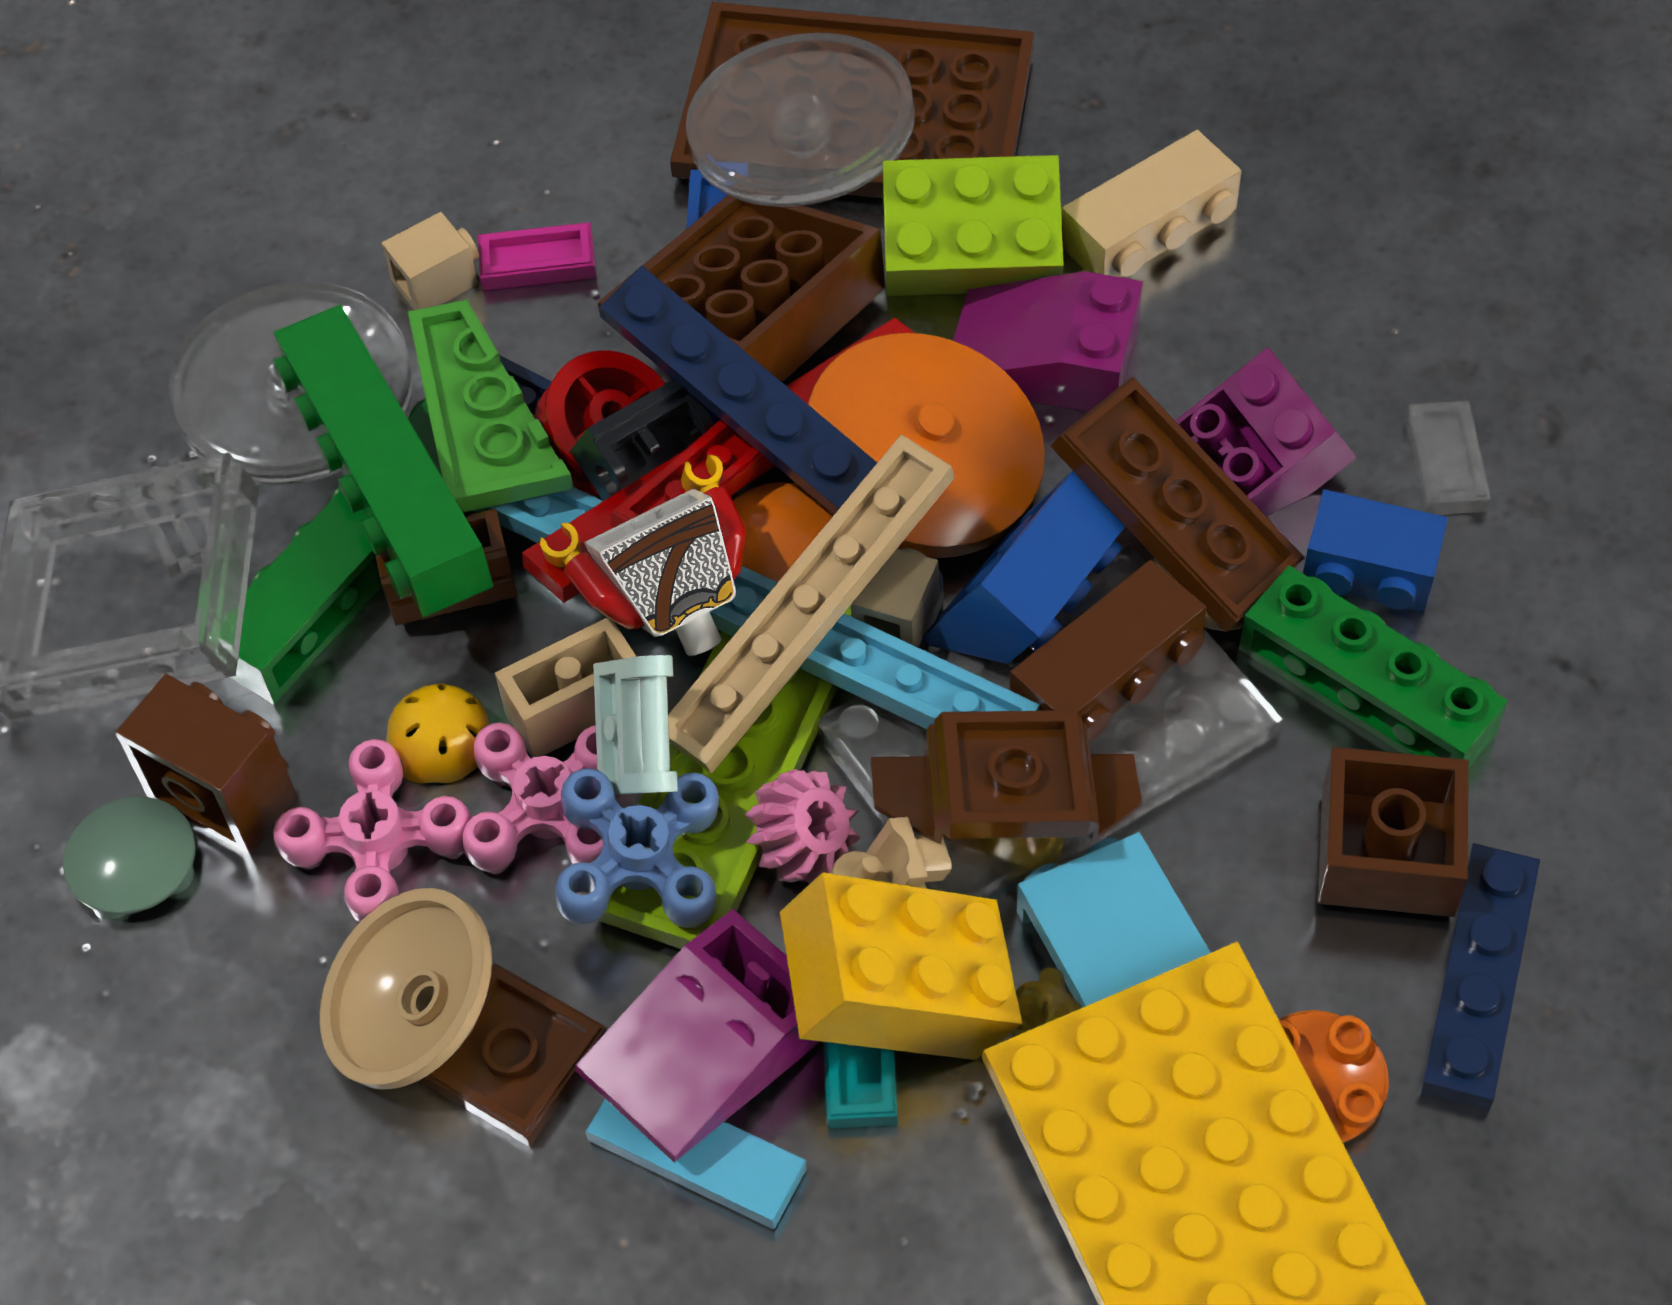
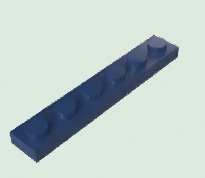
M641 265L599 307L601 319L833 515L877 464L873 458L644 266Z

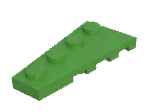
M468 300L408 311L442 478L461 511L464 513L572 490L573 483L569 470L563 460L558 459L547 433L526 405L523 393L513 376H509L501 363L497 349Z

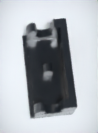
M673 379L587 428L572 447L570 453L604 501L684 451L714 424L703 404Z

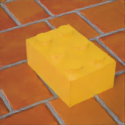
M822 872L780 911L800 1039L976 1060L982 1056L985 1049L996 1045L1022 1025L996 899Z

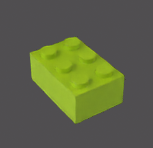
M1059 155L883 161L887 296L967 294L968 289L1062 275L1063 243Z

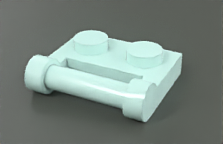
M637 656L593 664L597 770L609 778L613 784L614 795L677 792V771H670L667 677L673 676V656Z

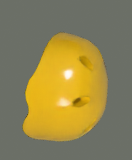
M442 683L424 685L409 693L393 708L388 720L386 742L390 743L398 752L402 763L403 777L407 780L420 784L435 782L452 783L463 779L478 767L473 746L476 737L468 729L477 736L484 727L490 725L481 701L472 693L460 687ZM416 728V732L412 736H406L410 731ZM439 747H446V753L440 754Z

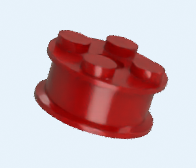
M598 350L573 358L558 371L550 386L539 399L533 416L539 420L547 433L558 459L563 460L569 470L573 487L592 496L600 495L574 459L570 450L587 428L665 384L662 378L650 366L631 355L617 351Z

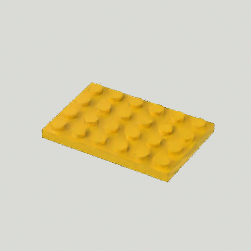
M1238 941L983 1051L981 1058L1098 1305H1426Z

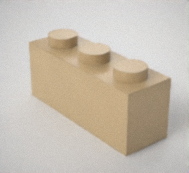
M1197 129L1063 206L1061 216L1063 249L1087 272L1116 277L1130 276L1136 273L1144 263L1164 251L1180 247L1190 236L1212 223L1217 224L1227 219L1237 208L1242 170Z

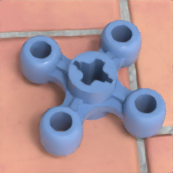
M586 768L579 769L570 774L565 780L561 791L563 814L569 823L575 827L595 830L603 841V849L595 861L591 863H574L566 867L558 876L555 886V899L557 908L562 916L576 924L592 923L598 920L607 910L610 895L617 887L622 885L625 888L640 890L652 886L661 896L664 913L675 925L684 928H694L707 922L713 914L716 904L717 893L715 883L710 875L701 868L684 867L673 854V845L683 833L702 832L715 821L719 808V795L717 787L712 780L703 774L685 773L677 777L678 791L667 792L665 801L658 809L655 810L652 807L643 805L628 806L623 809L615 799L613 784L604 773L599 770ZM577 892H588L589 894H587V895H578V894H576V893H577ZM683 896H694L695 899H686Z

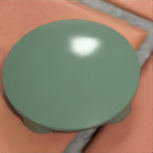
M126 797L109 802L86 816L71 834L63 856L65 880L78 900L92 908L95 914L102 919L114 920L125 914L149 909L161 903L172 894L183 892L192 883L195 875L192 866L195 857L193 830L185 816L177 808L165 801L151 797Z

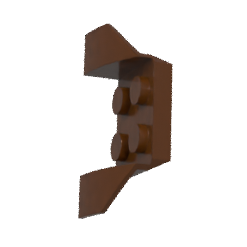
M1077 710L941 712L934 720V724H930L927 727L924 756L871 757L870 759L874 809L888 818L908 817L913 832L929 838L938 844H941L942 833L949 839L1089 836L1091 842H1093L1142 806L1134 754H1090L1087 726L1082 722V718Z

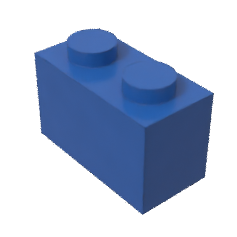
M1323 489L1307 549L1303 574L1322 580L1337 595L1345 594L1380 602L1392 609H1410L1425 613L1448 517Z

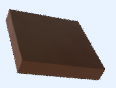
M494 963L491 967V977L484 1006L469 1036L447 1061L419 1081L530 1147L580 1078V1075L575 1071L576 1064L604 1035L607 1027Z

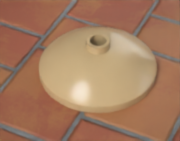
M435 888L414 889L383 902L353 929L331 965L323 988L320 1005V1031L323 1045L329 1059L339 1072L366 1087L384 1090L407 1086L428 1076L459 1049L469 1036L481 1014L491 977L492 954L489 935L481 917L472 906L444 890Z

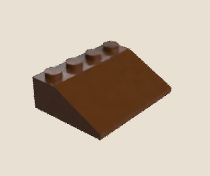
M742 187L734 189L642 265L781 382L787 379L886 288L880 228ZM627 279L597 302L598 309Z

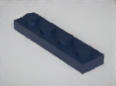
M1473 843L1468 857V880L1456 914L1419 1093L1490 1111L1496 1093L1540 859Z

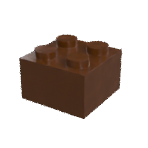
M165 673L115 732L147 797L156 798L171 804L191 823L248 855L252 854L273 828L280 815L298 797L287 772L289 765L280 755L273 738L276 735L273 727L253 711L244 710L240 714L223 705L221 699L211 689L199 682L194 681L188 686Z
M1332 747L1322 787L1318 904L1455 917L1468 880L1469 760Z

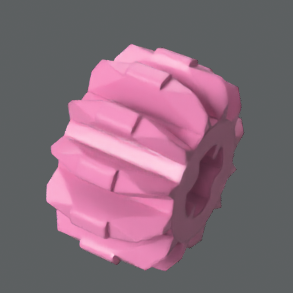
M794 769L779 774L777 779L764 784L757 790L755 795L759 805L753 806L745 816L757 826V832L752 834L746 842L761 846L763 854L759 867H766L768 869L776 867L779 881L790 883L800 880L801 882L807 881L810 884L822 872L830 873L835 862L843 854L849 852L848 847L853 846L854 843L861 839L850 828L849 821L859 811L846 808L843 803L847 787L830 786L827 772L812 771L806 773L804 770L798 771Z

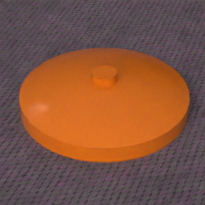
M899 333L875 337L863 341L840 354L821 374L812 391L808 405L877 463L902 434L952 466L955 479L897 549L911 548L929 558L957 557L982 550L1009 533L1024 516L1039 489L1044 471L1045 447L1041 427L1032 405L1017 383L1003 369L981 353L963 344L938 336L917 333Z

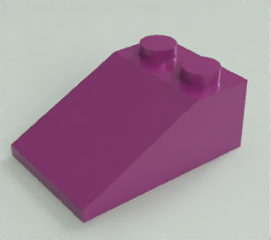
M1082 271L968 289L953 341L981 353L997 364L1017 383L1029 402L1089 412L1125 383L1139 328L1143 281Z

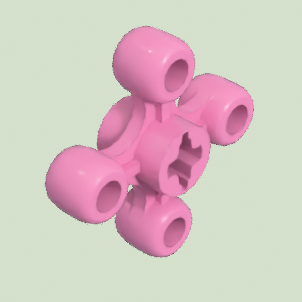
M494 723L484 727L477 734L473 745L476 764L481 773L491 781L508 783L513 794L510 803L498 813L491 811L482 812L473 816L466 823L462 839L465 854L471 864L482 871H500L513 861L517 851V844L529 833L543 839L562 837L566 843L567 854L572 864L595 861L602 852L603 841L595 830L577 828L569 823L562 811L561 791L565 780L575 771L586 768L597 770L596 725L585 729L578 736L574 753L564 762L549 756H539L530 759L527 754L524 738L510 724Z
M378 739L364 741L351 752L348 767L352 782L358 789V792L346 800L340 809L339 816L333 818L320 817L317 812L310 808L296 807L281 814L275 822L273 829L274 841L278 852L286 862L293 866H312L321 861L330 852H341L352 857L356 864V869L346 881L344 897L349 912L359 923L383 902L399 895L397 883L390 871L402 863L407 856L409 847L416 845L427 846L432 852L440 856L457 855L464 851L462 834L466 823L472 818L466 805L461 800L450 796L434 798L422 810L416 812L405 811L397 807L392 799V794L399 788L404 774L402 763L394 747L390 743Z

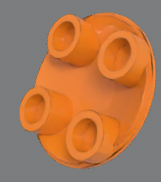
M769 483L744 492L733 501L747 531L742 566L779 582L834 515L797 483Z
M1319 1010L1299 1011L1278 1019L1342 1143L1361 1135L1380 1115L1387 1098L1389 1084L1385 1059L1380 1048L1371 1037L1369 1027L1363 1020L1355 1016H1341Z

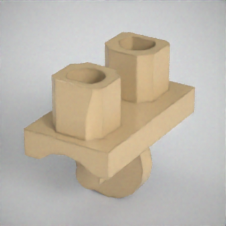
M899 817L889 818L866 853L852 851L843 854L833 865L830 874L926 888L925 882L943 881L951 871L952 863L943 836L941 844L921 835L914 836L909 818Z

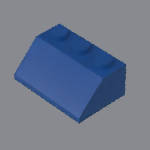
M1072 470L1009 531L922 639L931 647L1007 664L1027 647L1035 652L1053 638L1062 627V624L1055 619L1059 611L1063 609L1066 613H1069L1091 590L1093 584L1086 579L1091 570L1099 574L1122 550L1123 546L1116 538L1126 526Z

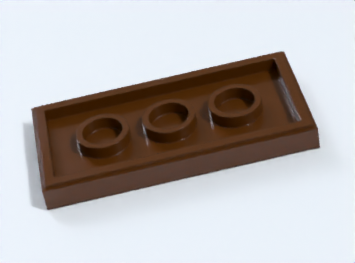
M1133 376L1064 431L1050 446L1177 582L1207 606L1206 612L1225 632L1249 611L1288 565L1295 568L1305 559L1299 550Z

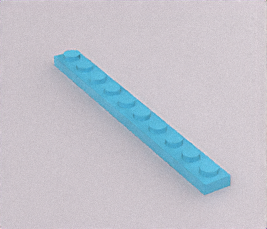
M573 487L572 490L473 510L472 512L479 513L496 509L501 526L538 543L541 537L546 538L560 529L561 523L571 522L603 501ZM742 566L741 573L733 580L736 597L710 611L717 629L734 636L778 582ZM845 613L799 667L925 729L930 724H934V720L941 712L1040 711V704Z

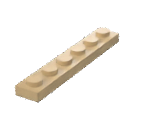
M901 434L668 714L669 743L712 774L955 479L952 466Z

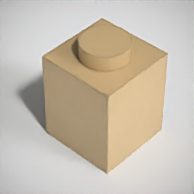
M442 212L381 242L391 281L414 310L442 305L479 285L474 266V260L479 258V253L473 239L464 228L456 230Z

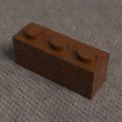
M1150 559L1011 670L1009 690L1040 704V711L1077 710L1082 718V722L1087 726L1088 740L1091 742L1105 730L1112 715L1126 703L1137 704L1153 690L1159 676L1174 664L1183 666L1195 657L1204 643L1203 628L1207 606Z

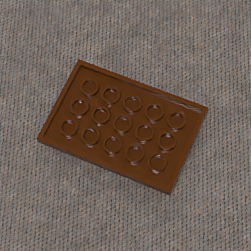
M712 2L670 159L672 177L690 179V170H747L748 185L884 198L883 161L1015 157L1034 48V32Z

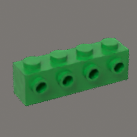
M1288 565L1244 615L1239 644L1241 652L1400 753L1469 760L1470 768L1497 735L1508 700L1497 694L1491 685L1480 678L1469 677L1442 660L1429 646L1422 643H1414L1387 626L1374 612L1359 609L1335 594L1325 582L1316 577L1306 576Z

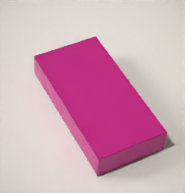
M591 222L477 235L480 281L483 291L597 278Z

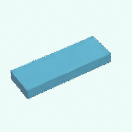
M604 1099L586 1130L588 1141L773 1230L777 1226L807 1170L805 1159L726 1122H723L674 1163L606 1099Z

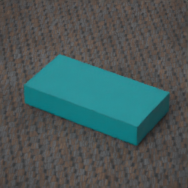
M824 1042L828 1129L897 1126L894 1050Z

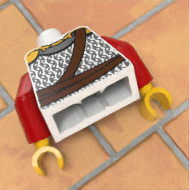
M708 455L706 460V467L711 478L700 479L696 477L691 470L690 463L687 461L681 477L685 493L584 542L589 553H581L578 533L575 527L569 523L560 524L564 534L572 540L567 549L554 551L548 547L544 538L541 537L540 546L546 560L554 566L565 567L564 574L593 609L626 629L642 627L654 637L662 636L675 629L686 654L689 656L708 651L722 640L710 611L736 597L733 580L741 573L747 534L746 527L728 489L719 487L723 466L721 460L715 455Z

